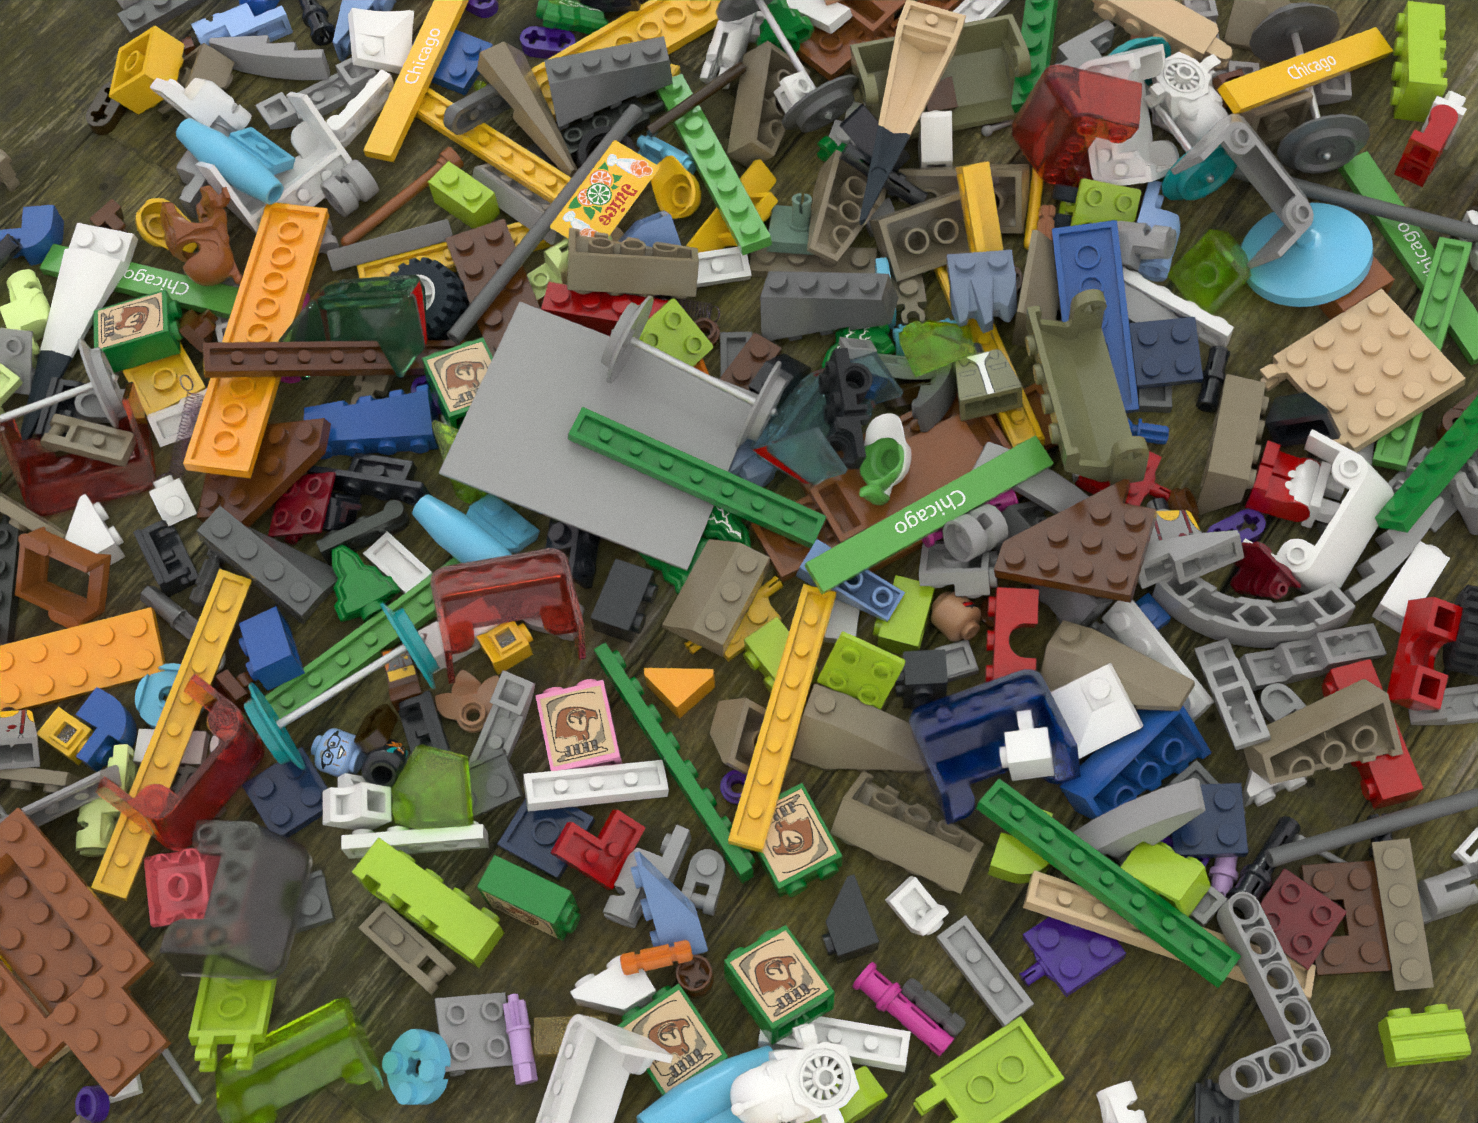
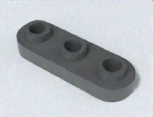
M489 84L450 105L444 113V126L454 134L461 135L508 110L511 106Z

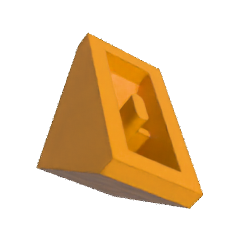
M644 668L647 687L679 719L715 688L713 669Z

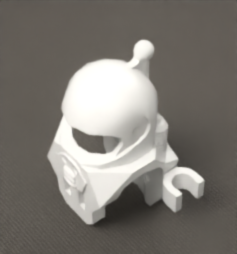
M1181 52L1165 58L1163 72L1159 76L1152 78L1153 85L1148 89L1151 94L1143 99L1152 112L1153 124L1172 134L1153 108L1161 104L1192 147L1219 120L1228 116V113L1222 107V97L1215 91L1212 84V77L1216 74L1213 69L1221 64V61L1214 54L1205 58L1201 63Z
M807 1023L792 1028L800 1049L770 1051L769 1061L742 1073L731 1085V1111L743 1123H804L821 1116L822 1123H845L839 1108L845 1106L859 1089L846 1046L824 1041L818 1042L814 1025H808Z

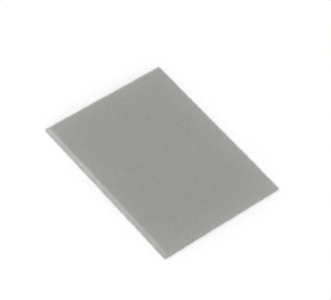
M519 302L439 474L687 571L714 505L568 440V433L581 408L585 407L728 472L738 449L735 447L738 436L752 406L636 347L618 377L610 384L606 381L609 368L601 363L602 355L610 336ZM720 380L754 398H757L759 395L744 388L728 383L726 381Z

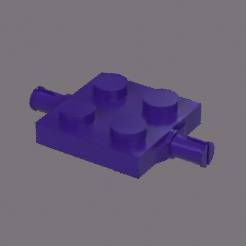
M1048 917L1023 934V940L1033 952L1036 963L1022 973H1019V976L1024 981V984L1029 987L1045 975L1057 984L1065 997H1068L1124 959L1126 952L1116 939Z

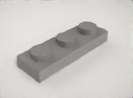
M966 915L937 936L936 940L1002 1027H1005L1033 1007L1034 1003Z

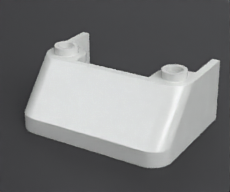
M290 92L286 96L304 121L297 125L291 134V143L299 154L295 158L293 169L274 175L284 186L281 197L275 203L314 207L325 198L320 184L332 175L341 176V169L349 164L352 159L308 95ZM205 162L196 163V167L218 195L222 192L223 187H227L231 197L227 207L257 234L266 203L235 189L226 182L215 165Z
M1313 429L1308 436L1304 449L1331 463L1333 478L1338 484L1349 489L1315 546L1302 539H1291L1282 545L1277 555L1271 553L1279 563L1291 569V575L1301 584V587L1297 589L1306 594L1322 588L1331 581L1339 589L1342 587L1379 526L1375 519L1376 515L1394 495L1391 486L1361 455ZM1245 538V540L1243 541V542H1246V543H1253V542L1247 540L1246 538Z
M576 1014L568 1023L535 1123H614L629 1074H643L651 1066L653 1060L671 1063L673 1055L645 1036L593 1017Z

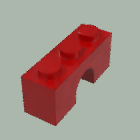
M997 587L995 596L988 597L987 615L988 617H994L993 631L987 630L986 651H992V665H986L985 685L991 686V694L1033 696L1035 694L1036 658H1023L1016 655L1010 648L1009 636L1015 629L1022 627L1035 628L1038 624L1039 589Z
M1436 597L1408 600L1387 691L1390 702L1414 711L1441 709L1448 675L1434 670V660L1438 650L1445 643L1456 641L1463 607Z

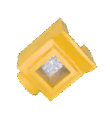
M513 618L487 633L476 636L482 651L491 660L497 675L533 655L529 645L533 641L530 632L524 623L517 626Z
M58 706L37 732V735L47 745L79 766L82 761L76 755L94 731Z

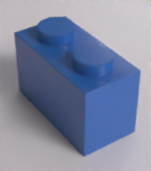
M276 606L239 623L243 636L239 638V644L244 654L250 659L246 663V667L254 681L260 680L268 691L305 674L290 625Z

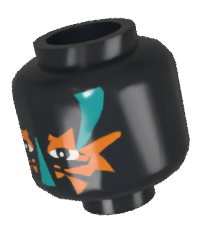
M389 739L383 747L374 749L364 755L361 766L363 778L370 784L391 787V789L401 784L406 776L409 765L408 751L402 743L395 739Z

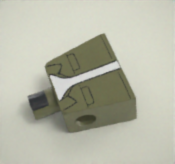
M980 343L967 345L963 350L965 357L955 360L961 421L1021 408L1022 385L1002 351L995 349L984 352Z

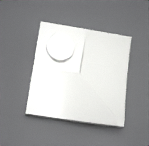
M352 8L348 13L353 65L377 70L382 69L387 72L400 74L412 48L414 11H371Z
M1111 663L1046 694L1059 720L1075 761L1144 726Z

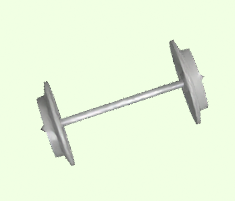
M649 295L640 305L631 302L622 313L615 328L611 330L612 333L602 355L601 363L609 368L606 381L611 384L618 377L636 347L751 405L752 408L738 436L735 447L740 448L747 439L757 442L771 416L778 415L775 408L787 384V380L780 377L781 361H777L758 397L754 398L639 340L651 312L654 299Z
M78 339L80 354L90 382L0 415V423L94 390L107 419L114 428H118V413L126 410L124 398L117 382L119 376L114 374L102 348L91 349L83 339Z

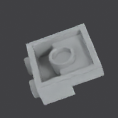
M935 541L934 546L929 548L923 543L919 567L920 586L941 588L954 584L955 596L978 598L982 595H990V588L997 587L998 585L994 574L998 552L985 551L982 555L968 562H960L949 553L944 541Z

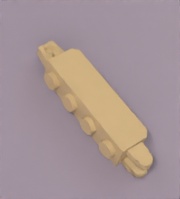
M1091 0L1095 3L1093 11L1098 13L1102 19H1108L1123 27L1127 33L1139 36L1140 38L1163 37L1171 45V55L1181 52L1196 59L1199 63L1214 54L1221 61V64L1213 70L1227 69V63L1231 60L1233 50L1225 42L1216 38L1219 32L1217 24L1175 0Z

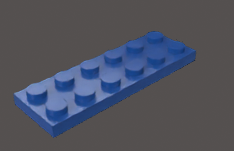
M1117 220L1053 228L1052 237L1062 322L1069 320L1071 300L1076 294L1089 289H1098L1104 293L1107 308L1103 314L1102 331L1125 412H1139Z

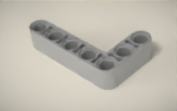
M1238 892L1222 904L1217 911V920L1230 948L1241 955L1237 963L1277 1044L1241 1058L1222 1071L1219 1076L1220 1089L1225 1096L1232 1100L1246 1099L1305 1075L1326 1063L1331 1053L1329 1042L1259 901L1250 893ZM1233 906L1238 907L1244 913L1245 920L1238 918L1234 914ZM1250 940L1260 946L1261 954H1257L1252 950ZM1267 975L1276 979L1278 989L1270 986L1267 981ZM1284 1010H1288L1294 1015L1295 1025L1287 1021ZM1302 1045L1307 1046L1311 1050L1313 1061L1304 1056ZM1269 1058L1277 1061L1281 1069L1280 1074L1272 1071L1269 1066ZM1236 1071L1241 1072L1247 1078V1088L1242 1087L1237 1082L1235 1077Z

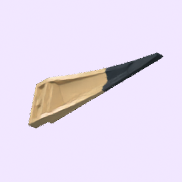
M906 0L897 24L860 214V225L865 223L952 59L965 24L966 15L913 0Z

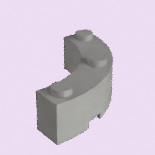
M1175 576L1156 583L1152 595L1168 614L1190 629L1218 641L1228 638L1230 644L1254 648H1276L1281 643L1309 639L1317 632L1338 629L1348 622L1356 608L1332 581L1309 594L1295 597L1292 601L1273 603L1271 600H1258L1246 597H1239L1237 599L1216 591L1217 587L1200 577L1179 584Z

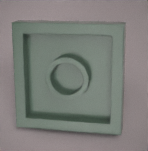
M798 193L792 197V206L775 205L773 207L768 231L771 236L772 245L767 247V252L814 255L807 251L812 197L810 195L804 194L803 205L801 204V193Z

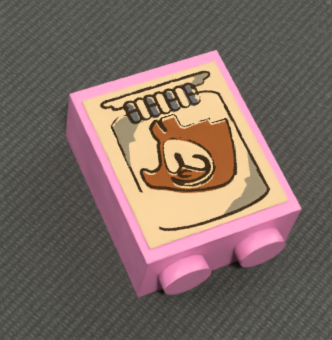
M587 679L580 681L574 687L565 689L562 687H552L546 689L543 694L535 695L551 771L622 764L603 680Z

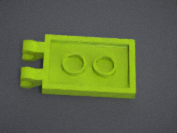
M279 943L208 946L188 1036L191 1045H197L194 1059L195 1061H201L199 1066L200 1072H213L216 1070L217 1045L234 1044L232 1059H237V1071L252 1070L254 1064V1043H265L282 954Z
M1020 1016L930 1075L929 1080L934 1087L917 1097L913 1105L922 1117L944 1101L955 1117V1120L950 1123H1002L1060 1084L1065 1078Z

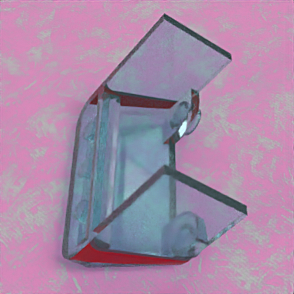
M876 351L850 359V363H860L866 366L872 374V385L862 404H867L868 406L866 415L872 416V410L876 404L902 396L904 392ZM825 368L810 373L797 384L777 410L778 415L772 416L758 441H753L750 445V449L757 459L804 484L811 483L815 485L824 479L845 474L848 470L826 439L830 425H826L824 422L823 409L826 405L825 394H820L818 385L819 375L823 374Z

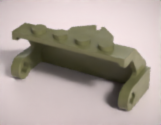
M1013 14L964 24L956 51L940 79L941 81L951 76L953 79L958 107L945 110L952 111V131L1024 117V112L1014 113L1011 101L1015 76L1023 77L1030 75L1031 60L1027 45ZM895 36L850 45L853 75H857L859 78L858 89L864 106L878 120L880 118ZM920 119L909 139L919 138Z
M1089 289L1076 294L1072 298L1069 320L1066 322L1041 319L1042 312L1040 306L1027 307L1026 328L1028 336H1025V344L1028 355H1034L1036 365H1033L1036 385L1042 384L1044 394H1041L1044 414H1050L1052 424L1048 426L1052 444L1058 443L1064 470L1099 482L1109 481L1110 486L1123 479H1129L1130 483L1144 481L1149 458L1146 439L1142 436H1132L1102 331L1103 314L1107 308L1104 293L1098 289Z

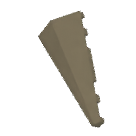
M505 41L481 51L477 70L514 109L513 119L563 173L572 178L577 172V168L524 53Z

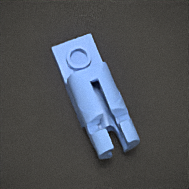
M244 3L225 12L213 14L212 22L204 18L191 24L200 45L205 43L210 46V38L268 35L270 42H273L293 33L282 6L254 17L248 4Z
M1156 180L1148 182L1136 223H1146L1151 229L1154 225L1172 227L1177 233L1176 249L1180 235L1179 216L1161 209L1164 196L1159 195V190L1162 182ZM1175 249L1170 259H1141L1138 273L1148 280L1163 282L1167 279Z

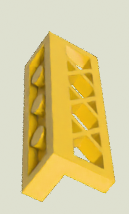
M989 161L956 167L969 252L1003 250Z

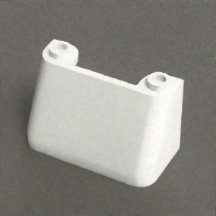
M1163 44L1092 59L1084 62L1079 67L1077 82L1093 180L1120 186L1153 182L1166 176L1169 169L1179 159L1177 147L1168 140L1153 141L1147 103L1143 100L1147 96L1144 80L1159 76L1164 70L1165 53Z

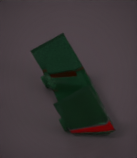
M417 275L341 279L328 282L315 293L278 342L377 341L397 377H403L417 356L424 350L427 343L425 286ZM300 376V378L302 379V381L308 380L309 377H310V376Z

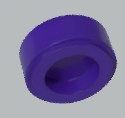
M100 1085L83 1087L75 1101L77 1116L79 1114L92 1123H100L106 1119L110 1108L109 1095Z

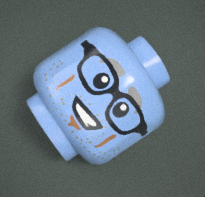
M337 728L329 729L323 736L318 735L311 747V754L315 756L316 768L336 777L345 773L357 774L362 766L364 754L354 742L356 735Z

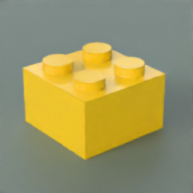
M153 26L120 47L109 97L138 115L149 108L155 107L157 103L164 99L154 92L150 86L156 78L169 81L171 78L178 82L179 69L183 64L184 44L157 26Z

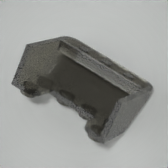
M197 819L192 836L193 846L202 855L221 856L204 919L186 918L173 922L164 934L159 952L180 976L252 980L275 979L285 971L288 964L312 867V857L304 845L253 822Z

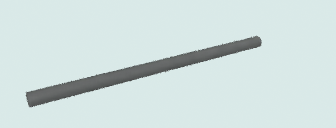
M630 104L447 332V336L453 342L460 344L551 230L550 225L612 142L616 140L620 143L642 116L643 112L638 106Z
M1237 166L1230 178L1251 183ZM1292 177L1307 198L1478 242V225Z
M1478 788L1265 850V859L1272 868L1478 807Z

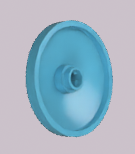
M1310 203L1314 215L1311 226L1282 257L1250 269L1247 263L1284 225L1276 213L1272 212L1258 221L1244 238L1240 251L1244 279L1250 288L1261 297L1285 306H1316L1339 299L1355 289L1364 280L1371 268L1373 242L1366 224L1358 216L1344 208L1324 203Z

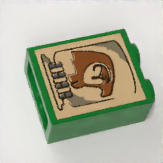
M165 289L94 310V348H102L114 373L181 353L180 340L184 339V336L179 332V319L182 318L183 314L178 301H172Z
M483 337L474 341H466L459 346L444 351L434 352L422 358L425 377L452 436L458 433L493 359Z
M803 783L781 793L763 853L755 851L779 898L786 894L789 897L800 894L807 889L808 883L817 878H820L821 881L827 880L839 872V867L842 866V854Z
M496 855L493 856L477 886L488 906L561 941L565 939L567 933L572 934L580 921L581 914L578 913L580 909L570 890Z
M786 925L776 931L774 929L766 931L755 943L746 948L739 947L733 950L727 956V959L724 960V978L771 1045L793 1033L792 1028L805 1023L809 1024L834 1008V990Z
M680 984L673 988L670 985L661 988L652 996L653 1001L642 1009L640 1006L630 1009L621 1017L623 1022L617 1025L620 1028L649 1038L673 1055L671 1063L653 1060L651 1066L646 1069L647 1074L662 1096L678 1084L728 1058Z

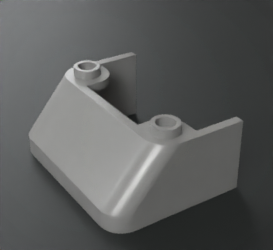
M1230 114L1219 120L1171 171L1176 175L1204 161L1221 144L1284 223L1247 263V266L1252 269L1282 257L1311 226L1314 215L1306 195L1246 119L1239 114Z

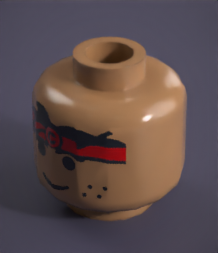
M947 591L942 593L931 606V622L948 640L952 642L962 639L970 640L979 632L981 610L968 597L955 596V592Z

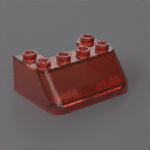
M1057 64L1049 66L1044 70L1013 120L1011 136L1041 179L1049 184H1062L1079 188L1082 178L1093 180L1088 149L1096 137L1109 140L1112 143H1123L1132 138L1139 129L1142 83L1067 65Z

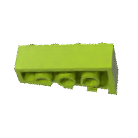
M1407 1L1403 13L1397 14L1395 31L1399 32V37H1396L1393 56H1398L1397 62L1393 65L1391 80L1396 81V87L1392 88L1389 103L1391 106H1394L1393 119L1425 122L1436 97L1442 98L1447 88V78H1443L1447 70V60H1443L1446 50V40H1443L1446 30L1445 5Z
M378 837L352 871L354 876L366 891L382 902L387 903L396 912L471 964L480 968L504 934L498 924L501 919L485 907L481 910L470 904L472 899L456 887L452 891L443 884L444 880L428 868L423 870L415 864L416 861L400 849L397 851Z

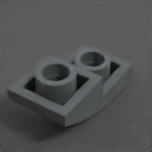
M940 364L937 376L932 378L931 385H921L917 399L912 401V416L914 419H918L920 432H928L947 413L956 397L957 383L953 364Z

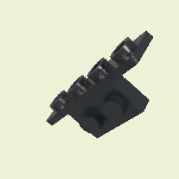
M356 452L348 471L314 465L307 471L308 474L335 472L336 476L332 490L343 491L352 496H361L362 494L374 496L382 501L393 499L415 506L423 496L431 495L422 482L412 481L417 467L413 461Z
M550 518L545 552L553 557L570 554L571 580L585 589L593 587L600 537Z

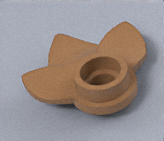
M460 670L453 682L452 693H443L435 696L438 712L446 719L457 721L460 728L466 732L477 733L482 731L493 705L490 703L499 677L497 675L492 676L481 684L473 675L465 670ZM472 713L480 714L478 720L473 722L468 720Z

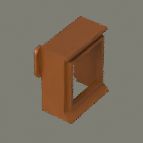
M44 526L28 534L23 533L18 537L20 548L15 596L48 610V616L52 621L67 628L82 625L105 612L112 554L92 552L46 531ZM50 557L85 573L90 572L87 599L47 581Z

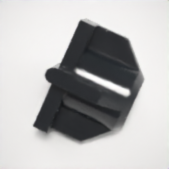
M331 492L322 530L327 532L337 529L341 530L356 520L357 511L361 510L360 497Z

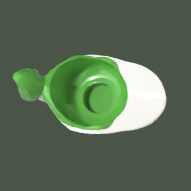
M892 413L880 415L869 424L864 443L866 458L860 466V474L867 485L860 488L859 496L864 497L874 505L880 506L888 503L892 487L903 480L911 464L912 452L905 440L902 422L897 415Z

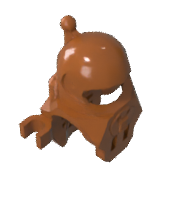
M211 185L200 187L202 198L196 205L199 223L186 220L177 212L174 203L162 202L160 217L166 246L173 257L185 262L183 269L188 278L201 286H215L231 277L236 284L240 285L243 275L239 273L229 245L230 237L226 226L227 215L224 207L229 204L231 198L227 187H223L219 195ZM190 243H196L199 252L188 253L183 248Z

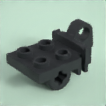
M848 348L834 349L829 361L825 363L823 374L819 375L818 379L820 394H825L826 405L823 409L824 422L826 425H830V430L819 450V458L822 464L830 469H859L866 458L861 425H867L870 417L866 415L868 410L867 404H862L872 385L873 378L866 366L860 363H850ZM842 451L843 458L833 459L827 452Z

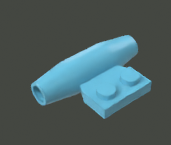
M188 118L180 123L176 131L177 139L199 162L215 165L226 182L235 189L268 205L274 204L281 197L284 186L274 175L293 169L295 158L254 128L249 127L232 132L227 137L213 128Z
M429 494L423 496L416 503L412 511V515L438 545L474 574L511 595H515L525 586L529 579V574L511 552L516 554L536 541L540 530L501 499L488 494L470 505L466 515Z
M766 1045L727 1058L678 1084L637 1115V1123H743L731 1111V1085L742 1073L769 1061V1052L773 1051V1049Z

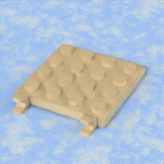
M1382 288L1273 356L1274 364H1269L1260 369V374L1263 376L1260 381L1266 383L1265 389L1267 392L1287 378L1299 393L1307 392L1328 408L1341 433L1340 438L1333 439V441L1356 453L1465 385L1466 380Z

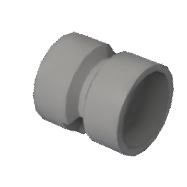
M355 159L341 169V176L332 175L320 184V188L328 202L343 217L348 216L359 208V201L367 202L379 193L378 185L372 175Z
M983 504L965 515L948 521L943 528L945 546L949 553L960 562H968L982 555L985 551H990L1002 545L1003 541L1007 540L1008 526L1005 518L995 506L990 504Z

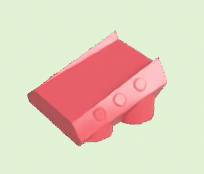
M219 846L190 848L180 852L145 857L144 869L150 925L153 928L212 919L223 914L230 900L225 859L228 855Z

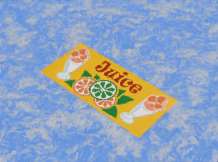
M614 140L550 225V228L568 239L569 228L580 229V235L594 237L595 232L608 234L609 237L660 167Z

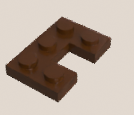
M1374 861L1301 865L1299 867L1300 879L1331 901H1340L1341 907L1347 911L1343 917L1345 936L1329 938L1313 962V965H1316L1314 977L1391 971Z

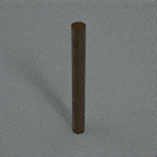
M740 61L650 123L645 127L646 133L651 138L731 83L746 72L744 64Z

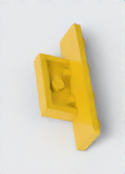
M757 159L753 161L741 176L740 181L764 222L771 216V210L778 202L772 192H769L776 183V178L762 160ZM716 207L686 246L697 248L699 253L723 249L725 246H737Z

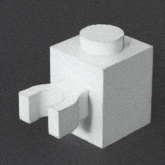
M1031 710L1017 711L1019 731L1005 732L1006 746L999 747L1002 768H1009L1012 781L1054 776L1052 749L1047 727L1034 728Z

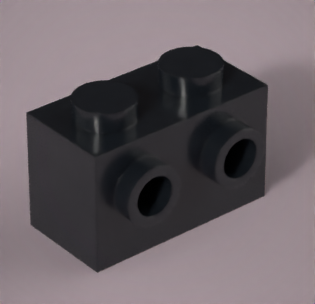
M615 559L590 617L594 631L632 643L635 634H640L644 628L646 614L644 612L648 603L653 604L658 593L659 586L655 582L652 570Z
M945 649L904 651L902 659L905 660V665L895 682L896 697L903 698V708L924 712L931 710L932 707L945 706L948 686Z

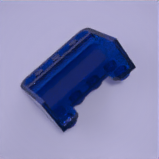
M1023 669L917 707L911 713L909 718L911 731L929 785L947 825L965 819L973 813L975 798L969 786L970 784L1009 771V768H1002L999 747L1006 746L1005 732L1019 731L1017 711L1031 710L1034 728L1047 727L1055 775L1042 778L1052 784H1062L1081 777L1077 743L1043 676L1039 672L1032 669Z

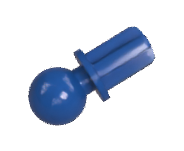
M1140 418L1138 425L1128 419L1132 436H1142L1149 443L1163 445L1167 443L1169 428L1167 426L1142 423Z

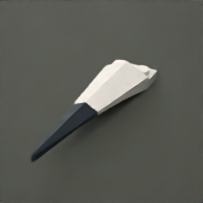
M77 223L69 249L64 250L27 405L45 399L51 377L62 379L79 348L78 339H84L94 322V310L103 308L130 266L138 242V238L134 234ZM42 409L24 415L16 448V455L19 457L24 455L30 443Z

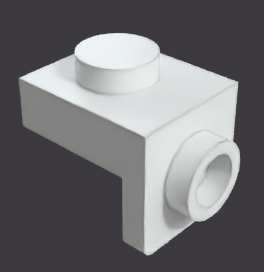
M803 71L783 78L780 81L781 86L773 93L784 112L787 113L796 102L811 92L813 88Z
M172 475L153 482L156 489L149 491L162 520H166L168 526L197 514L183 485L182 478L174 480Z
M910 876L885 899L910 932L921 936L936 932L944 922L942 919L949 913L945 906L935 902L918 879Z

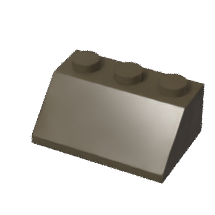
M959 190L869 220L878 251L882 258L886 257L888 259L890 273L895 282L947 265V254L970 253Z
M1033 229L1012 345L1026 347L1025 336H1028L1026 328L1027 307L1040 306L1042 312L1041 319L1062 322V320H1056L1057 311L1061 312L1053 241L1039 230Z
M709 539L666 616L662 628L723 657L769 571L770 557L739 542Z

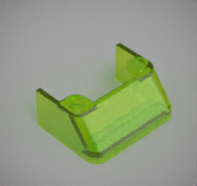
M346 997L333 1000L268 1033L265 1043H254V1064L252 1070L237 1071V1059H232V1052L224 1056L217 1063L215 1070L217 1112L224 1123H274L277 1118L276 1110L342 1076L345 1082L349 1084L355 1083L360 1085L371 1079L377 1091L384 1088L377 1058L350 999Z

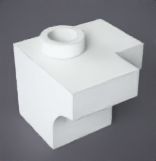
M345 773L338 777V788L330 787L323 791V825L351 830H374L392 821L391 787L370 784L365 781L363 776Z

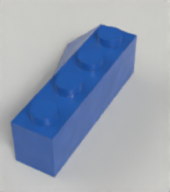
M428 384L417 386L416 392L404 394V391L400 389L390 391L388 398L378 400L369 395L359 397L356 404L352 405L345 401H338L304 408V420L325 418L331 423L326 453L320 459H328L337 455L354 457L356 452L393 455L401 451L425 453L429 450L439 449V431L433 425L434 422L439 424V414Z
M1182 706L1180 711L1138 709L1136 712L1144 725L1142 728L1097 749L1059 786L1073 809L1090 819H1095L1124 803L1136 799L1137 795L1145 790L1153 791L1162 785L1161 780L1172 773L1180 774L1189 767L1188 763L1197 757L1203 759L1212 752L1185 707Z

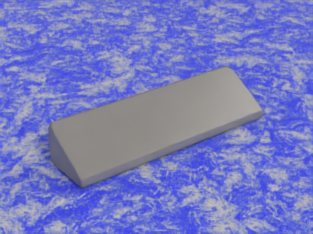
M490 164L474 167L472 177L495 192L498 207L528 229L533 227L551 204ZM551 229L543 239L550 245H554L562 240L564 236Z
M445 219L327 251V256L332 271H337L446 242L445 238L453 236L449 220Z
M113 765L100 770L21 809L39 827L120 788L122 784L119 767ZM7 815V816L1 818V819H0V823H1L5 818H7L9 815Z

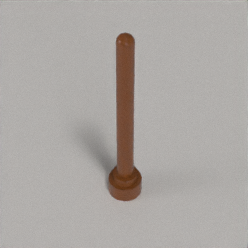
M448 146L439 153L436 165L341 238V245L344 247L355 244L429 186L428 181L448 161L461 169L464 164L459 155Z

